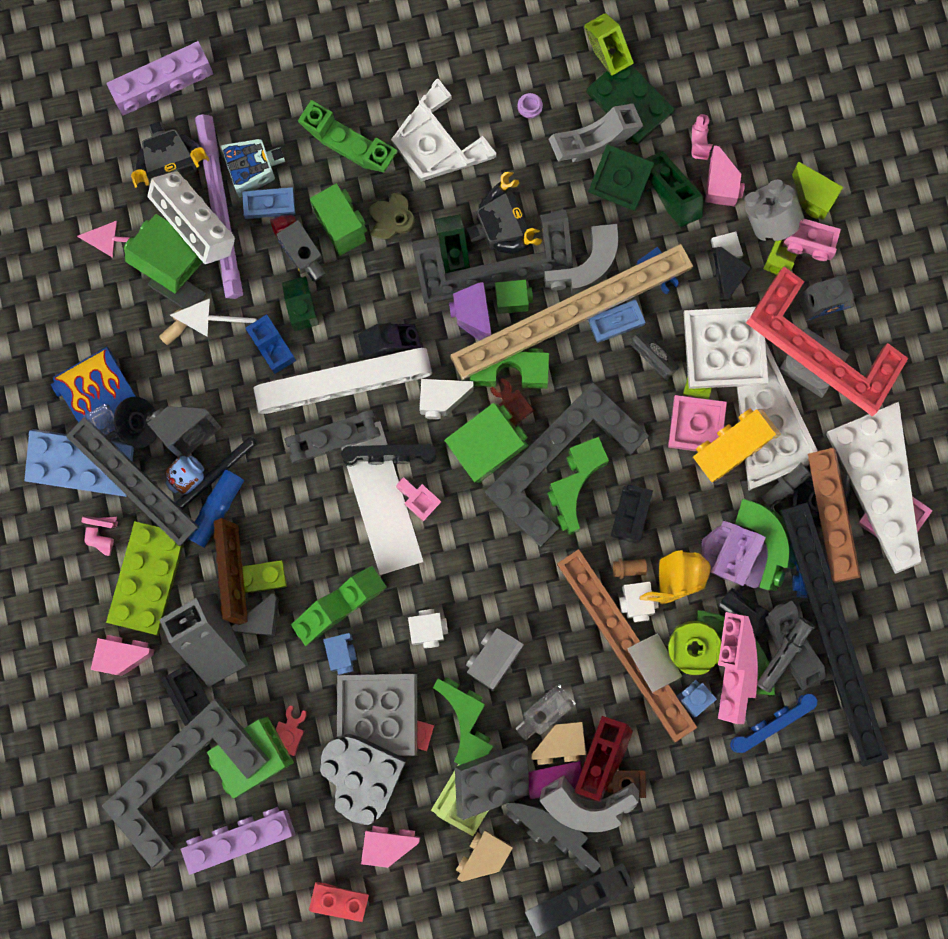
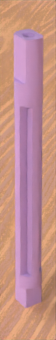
M204 114L195 117L199 146L205 150L210 159L208 162L206 159H203L211 210L218 216L225 227L231 231L213 117ZM233 244L230 256L220 259L225 298L230 299L243 296Z

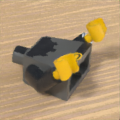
M155 122L149 126L152 137L142 141L143 148L138 152L135 171L131 174V178L135 188H137L140 182H145V185L148 186L150 184L149 180L151 182L152 178L178 171L183 177L199 171L197 168L199 167V161L206 159L208 162L210 159L205 150L187 135H179L176 129L166 131L162 122Z
M514 172L503 173L501 182L494 186L479 204V208L476 211L479 224L466 229L471 243L485 238L489 249H496L498 252L516 254L530 247L531 244L540 245L542 243V239L536 238L533 240L534 235L539 233L540 230L528 229L512 190L508 191V187L515 188L519 185V180H513L509 183V177Z

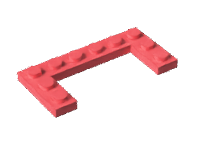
M783 267L746 321V324L871 416L875 415L908 358L887 343L881 349L867 375L864 377L783 317L805 282L786 267Z

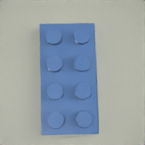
M36 429L29 430L25 470L26 482L127 497L117 485L66 437L67 434ZM111 441L133 461L134 448L122 442Z

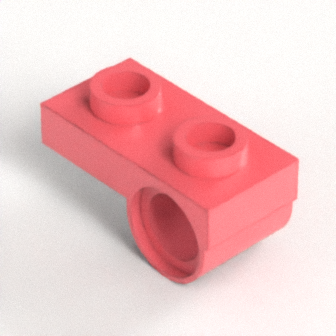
M315 882L309 911L363 922L369 895L326 883Z

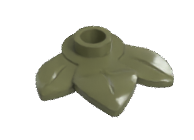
M393 193L389 202L377 201L369 207L371 216L377 222L370 232L374 238L390 239L396 233H408L414 227V215L408 210V201L401 194ZM405 217L402 223H398L401 218Z

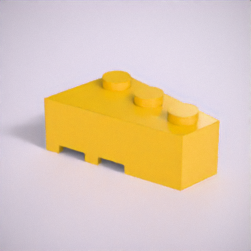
M751 408L738 417L739 423L733 427L728 424L717 432L719 438L712 443L707 440L696 448L698 453L693 458L711 482L720 479L754 452L756 453L773 438L776 439L781 435L763 409H756L755 411Z

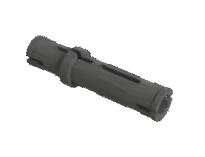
M800 617L789 636L783 638V645L759 680H757V685L761 689L771 692L796 653L802 651L803 643L815 628L811 622Z

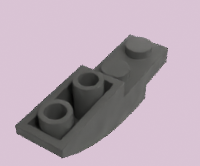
M509 802L506 805V808L509 809L506 815L517 825L522 821L529 828L526 833L535 842L539 843L542 840L547 844L554 836L557 839L554 844L565 854L568 851L572 852L577 857L574 862L585 873L589 869L595 873L601 866L582 847L588 837L581 831L565 826L543 809Z

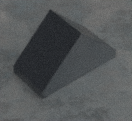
M713 247L711 249L719 296L721 299H727L731 297L751 267L724 248Z

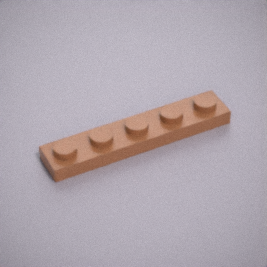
M830 448L809 453L808 459L832 581L837 583L860 578L861 575L836 450Z

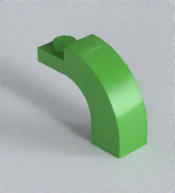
M742 499L735 524L752 529L766 537L764 541L768 549V559L759 587L769 591H777V588L784 581L785 572H782L783 567L794 569L796 562L783 518L766 505Z

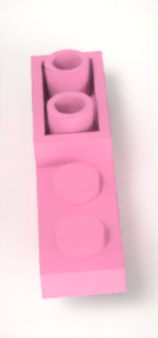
M726 612L718 661L719 666L725 667L718 719L736 724H744L748 698H756L758 679L756 642L749 616Z

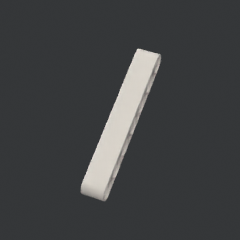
M417 348L259 384L253 387L258 413L268 414L426 378L432 375V369L427 349Z

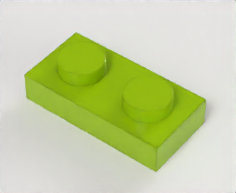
M282 560L242 567L245 594L287 587L284 562Z

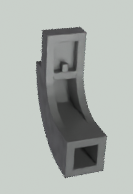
M793 601L777 605L768 613L769 616L765 618L778 650L783 645V638L789 636L799 621L798 608ZM807 639L802 645V651L800 653L797 652L787 666L802 690L826 678L824 665L813 651Z

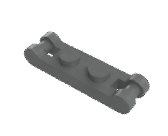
M368 410L356 416L301 434L286 437L284 440L286 446L290 447L292 464L310 460L347 446L379 437L381 434L379 428L375 427L373 410ZM364 423L365 431L359 433L356 425ZM307 442L309 450L301 451L300 444Z

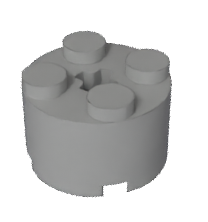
M773 180L768 185L747 194L745 197L746 213L754 234L760 240L766 241L765 238H773L774 241L783 240L793 235L800 228L799 223L801 220L803 221L804 216L795 190L791 186L783 184L782 180Z

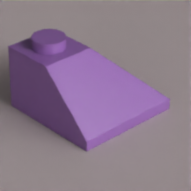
M477 283L453 293L454 302H449L451 318L456 317L457 325L479 341L491 336L484 283Z

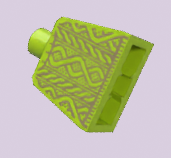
M602 14L585 24L584 28L593 51L611 75L634 64L620 25L608 14ZM610 48L616 50L613 55L608 51Z

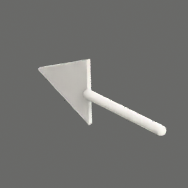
M210 298L170 314L173 318L205 336L208 333V320L254 323L257 321L256 318L209 315Z

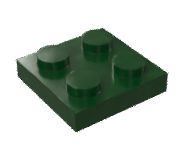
M607 144L588 193L636 211L655 163Z

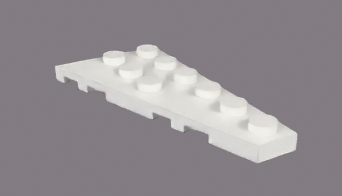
M766 340L768 384L737 386L739 411L741 415L750 408L753 411L763 409L781 435L776 439L773 438L762 449L745 459L749 491L779 479L781 476L788 475L801 462L803 465L809 466L808 454L817 452V448Z

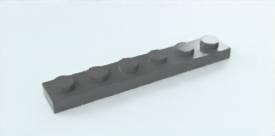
M83 417L66 435L84 455L178 546H182L199 528L175 502L87 417Z

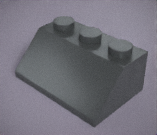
M174 406L158 409L150 417L151 421L147 423L177 457L189 456L222 428L206 409Z

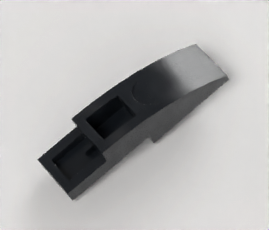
M622 863L525 911L524 914L535 937H538L634 889L635 886Z

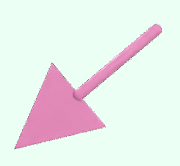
M117 221L77 236L112 258L115 241L127 242L130 238L115 236Z

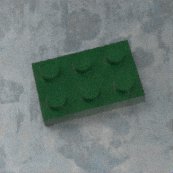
M632 65L614 75H611L607 70L586 90V93L606 113L615 106L634 104L643 124V127L630 137L637 145L675 111Z

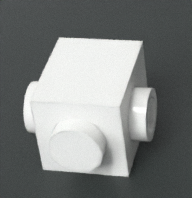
M643 582L622 587L623 597L619 598L621 613H626L627 619L633 618L634 623L649 621V616L654 615L655 609L659 608L658 602L640 600L639 596L652 592L651 583Z
M434 609L418 611L419 616L408 617L412 645L423 644L424 648L438 647L439 641H444V634H448L446 618L441 619L440 613H435Z

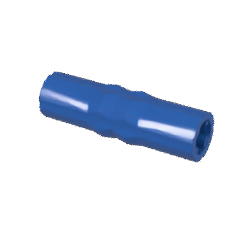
M225 469L194 521L199 528L188 538L189 540L204 548L206 547L214 533L213 521L224 517L245 480Z

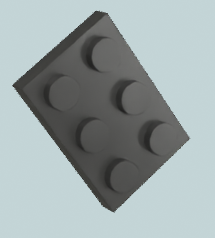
M519 743L455 767L457 816L460 819H468L529 795L528 747Z

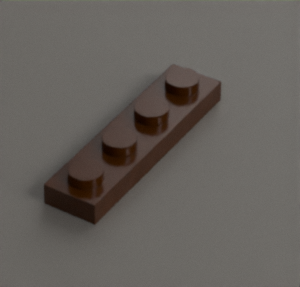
M220 518L213 522L221 613L223 620L241 625L248 622L239 529L237 524Z

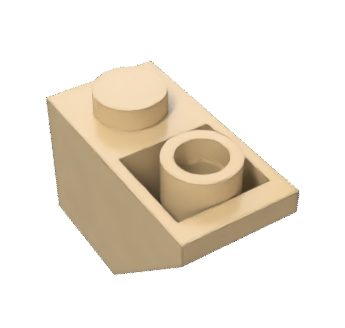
M582 722L554 725L531 754V760L537 759L538 765L554 763L553 758L564 757V762L580 761V755H586Z
M484 830L482 835L477 832L469 846L474 850L469 858L463 856L456 869L460 873L457 879L463 882L499 872L513 846Z

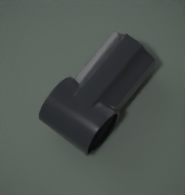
M733 588L729 590L718 605L725 612L749 616L754 637L757 639L761 637L768 627L765 618L769 616L768 613L770 612L756 603L753 604Z

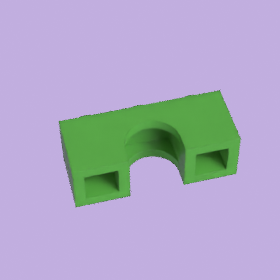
M529 349L528 352H519L470 376V381H473L474 386L496 387V377L499 371L511 367L521 374L522 388L547 389L549 353H544L542 349Z

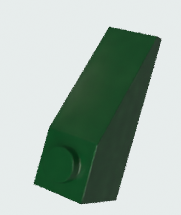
M663 151L645 158L655 163L649 180L666 211L676 223L683 227L703 218V195Z

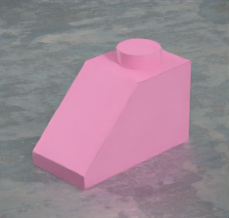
M714 146L710 159L705 202L735 207L738 198L742 199L745 184L740 183L741 173L719 146Z

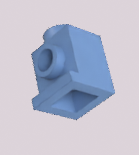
M347 633L323 639L330 670L333 672L337 671L338 675L354 672L352 661L357 660L354 645H348V641L353 640L352 635Z
M697 680L677 695L681 704L692 717H697L717 700L703 683L699 684Z

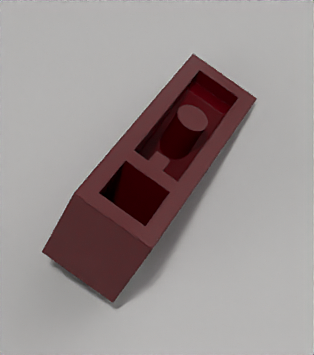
M605 716L601 717L574 793L601 802L625 755L633 730L627 724Z

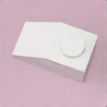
M421 379L420 414L425 415L427 419H440L441 416H447L473 393V381Z

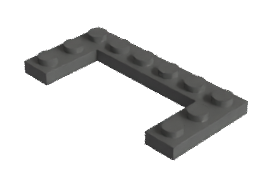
M566 210L540 215L544 252L444 274L438 239L412 244L424 304L453 298V293L477 283L483 282L484 290L495 288L496 282L529 281L544 277L545 271L573 268L569 222Z
M594 383L485 491V495L540 548L555 534L559 527L522 492L592 421L599 425L630 456L649 437L642 428Z
M214 699L102 805L151 868L157 866L175 848L141 807L213 739L246 779L251 778L270 760L219 699Z

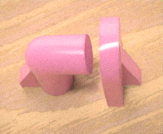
M82 516L81 522L107 528H115L118 524V521H116L117 516L103 518ZM86 527L84 538L86 545L96 547L103 554L110 556L114 539L97 536L98 527Z

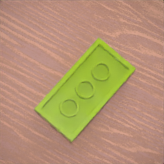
M134 521L106 623L159 636L162 626L159 619L165 615L184 544L178 546L160 527Z

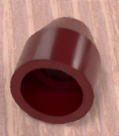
M281 215L270 219L271 227L276 237L279 232L296 222L294 215Z

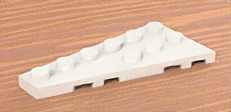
M899 402L878 410L873 416L868 414L832 429L826 434L832 447L836 450L837 458L845 474L850 477V484L895 574L921 562Z

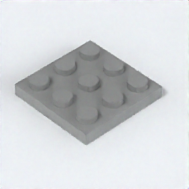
M417 674L337 675V737L352 734L399 756L417 755Z

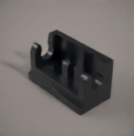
M633 485L623 486L610 537L636 544L640 542L653 490Z
M190 665L160 678L185 726L210 704L204 689Z

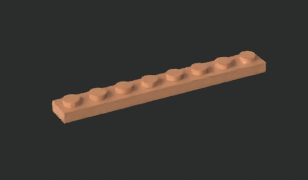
M578 549L558 562L557 566L673 742H677L695 730L697 726L669 684L653 693L627 649L639 643L640 640L580 550Z

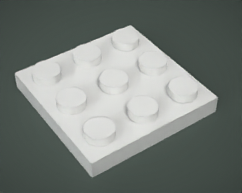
M756 307L684 311L689 389L768 384L765 337L746 324V321Z

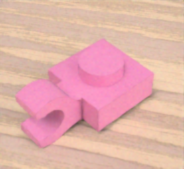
M403 477L396 485V488L409 498L404 505L422 521L441 503L423 484L416 489Z

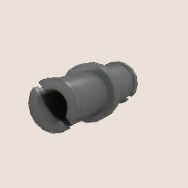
M801 462L787 476H781L778 479L779 482L766 494L762 495L761 498L773 509L787 495H793L796 492L794 489L811 477L812 474Z

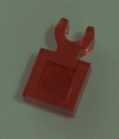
M502 378L501 382L505 386L504 390L498 392L493 386L490 390L494 396L503 400L499 405L502 406L504 404L513 416L510 421L516 426L535 410L520 390L517 389L512 393L511 384Z

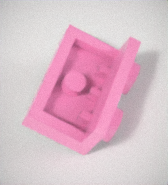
M803 219L799 223L800 228L798 231L783 240L782 247H786L791 253L802 254L803 252L812 255V258L816 260L827 261V259L832 260L836 254V245L841 229Z

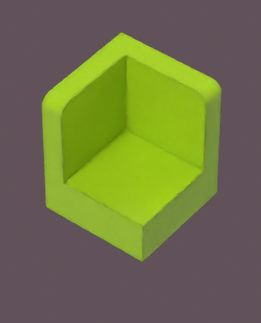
M782 240L774 242L763 267L764 270L776 275L783 267L791 271L797 254L789 252L786 247H782Z

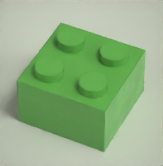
M336 183L310 198L314 213L339 256L366 242L364 235L367 232L364 225L365 221L358 210L354 212V207L351 204L352 200L346 189L340 190Z

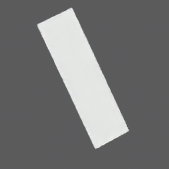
M381 422L374 423L375 427L379 428L381 434L379 437L352 446L387 445ZM364 426L357 428L359 433L365 431ZM368 461L358 462L355 466H347L379 574H386L423 562L407 506L404 505L403 493L396 488L399 480L393 461H384L382 465H370Z

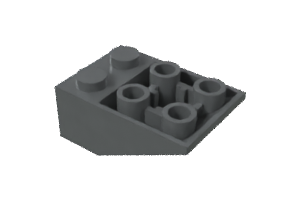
M216 593L197 597L159 619L169 643L208 686H212L248 666L229 621L222 618L221 603Z

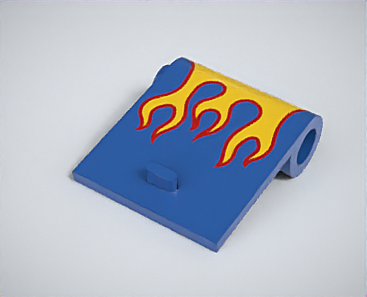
M108 347L53 377L54 383L51 384L58 397L63 396L78 423L83 417H87L106 437L116 432L114 413L119 403L126 398L136 397Z

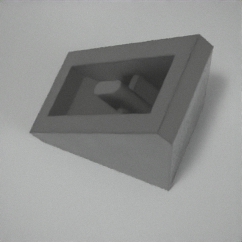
M272 593L247 614L248 622L241 625L234 624L231 628L237 633L275 636L279 606L278 597Z

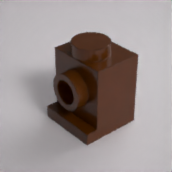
M645 770L616 771L607 788V793H612L613 795L623 789L621 783L623 780L628 779L638 788L639 798H646Z

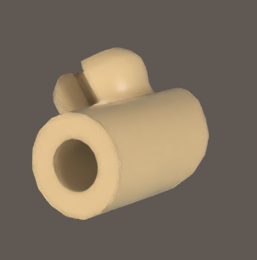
M173 318L176 321L159 337L166 345H169L184 331L187 325Z

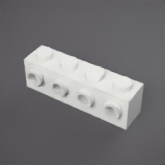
M178 171L151 179L148 198L204 264L230 256L235 240L232 232L225 227L218 216L212 212L204 200L193 190L188 181Z

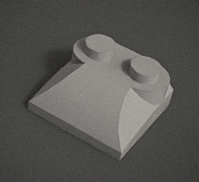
M808 328L804 329L803 332L844 362L849 357L848 353ZM787 355L779 368L781 373L821 398L830 387L828 383L790 355Z

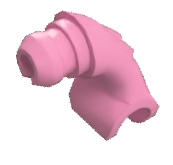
M700 114L695 124L692 125V157L708 160L713 144H708L707 141L710 120L704 114Z

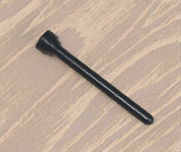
M247 438L205 475L203 481L188 494H184L175 503L183 510L216 481L225 469L228 470L256 445L255 438Z

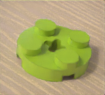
M688 621L676 626L670 636L668 650L670 659L681 671L690 675L705 674L719 661L721 639L713 626L702 621ZM694 641H697L699 645H703V649H699L697 654H692V650L687 649L688 645H692Z

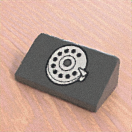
M641 332L633 337L631 346L664 379L667 380L679 369V365L646 332Z

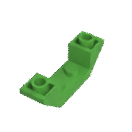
M312 100L298 119V123L322 144L365 169L385 172L398 152L397 149L378 138H375L372 142L334 119L333 112Z

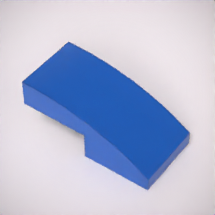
M268 315L263 316L245 328L274 374L296 361Z

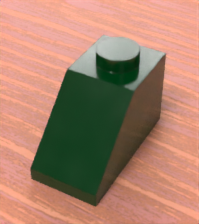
M461 215L435 219L445 274L470 268Z
M304 276L282 282L284 299L294 331L319 325L307 277Z

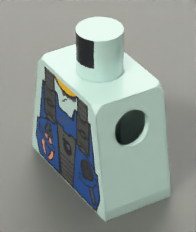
M260 139L221 146L239 198L243 197V191H254L273 181L275 176L271 166L285 162L281 147L266 152L264 144Z

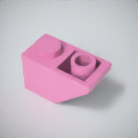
M107 635L106 640L97 639L91 670L123 676L152 657L155 650L147 648L148 643L132 640V645L122 643L123 638Z
M372 826V830L365 831L361 864L388 868L420 842V837L415 836V831L399 829V834L388 833V827Z

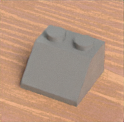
M498 628L494 633L489 630L481 642L484 648L478 655L474 652L466 664L469 667L467 674L492 691L495 690L524 646L523 643Z

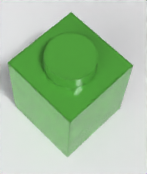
M526 280L495 283L498 314L528 311V303H533L532 287L527 288Z

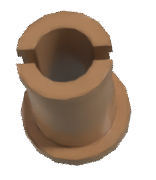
M619 558L618 561H613L614 577L623 579L624 576L647 575L645 558L625 561Z

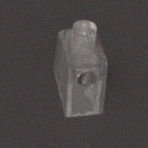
M557 684L523 714L525 720L516 727V730L525 740L535 732L541 735L576 703L562 686ZM540 711L546 714L545 720H541L538 717Z

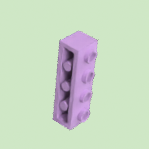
M199 41L109 81L107 86L122 115H126L213 75V72Z
M276 807L263 812L264 818L254 821L252 816L238 821L239 827L230 831L225 826L212 831L213 837L203 840L201 835L187 840L188 846L181 848V852L189 875L295 836L288 810L279 811V808Z

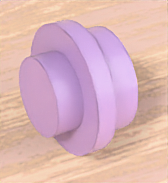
M524 94L518 101V111L525 118H535L542 111V100L536 94Z

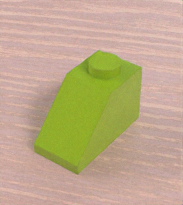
M798 162L792 176L801 208L805 209L809 216L824 220L843 187Z

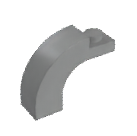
M634 104L615 106L601 119L586 127L553 134L549 138V142L558 161L572 159V162H578L603 153L607 144L613 147L621 144L642 128L643 124Z
M617 224L591 226L592 253L588 260L575 268L545 271V288L551 287V290H563L566 286H570L571 295H576L602 282L610 272L615 261L618 248Z
M562 776L542 788L539 800L550 815L565 826L584 832H603L622 825L623 812L628 813L637 806L639 790L634 783H631L598 802L574 793V788L565 776Z

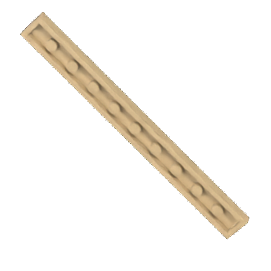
M680 244L451 354L450 357L463 380L691 270L693 265Z

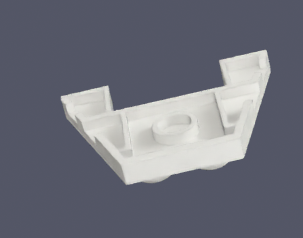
M439 79L433 82L431 89L422 97L419 105L407 117L391 139L394 147L421 182L496 157V152L483 136L464 150H460L432 114L452 99L451 94Z

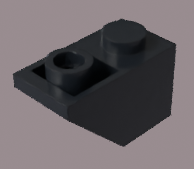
M376 324L358 334L364 359H373L421 348L415 324Z

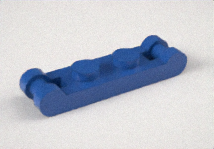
M812 694L801 695L797 699V705L789 709L786 705L773 713L776 718L766 723L764 719L752 726L753 732L746 737H734L730 742L731 750L736 753L748 751L813 710L817 706L816 697Z

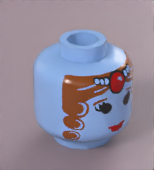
M193 456L178 457L165 470L167 487L174 493L188 494L204 479L202 464Z

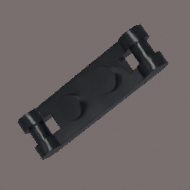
M431 444L347 446L341 452L344 464L349 467L355 466L358 462L368 461L370 465H382L384 461H394L395 464H409L410 460H421L424 464L430 465L436 460V451Z

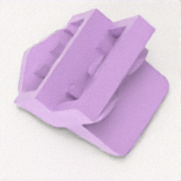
M723 521L721 526L715 528L702 540V556L711 565L710 573L742 586L745 584L749 587L757 588L762 580L768 559L767 545L764 544L766 537Z

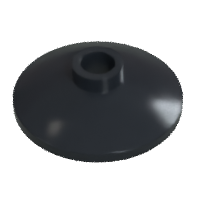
M129 397L121 401L115 410V430L120 439L133 448L147 447L157 437L156 433L147 424L151 421L150 417L156 412L150 402L141 397Z

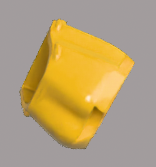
M683 550L675 551L663 557L659 562L660 593L647 592L639 596V599L666 604L705 589L711 570L709 561L699 553L683 552Z

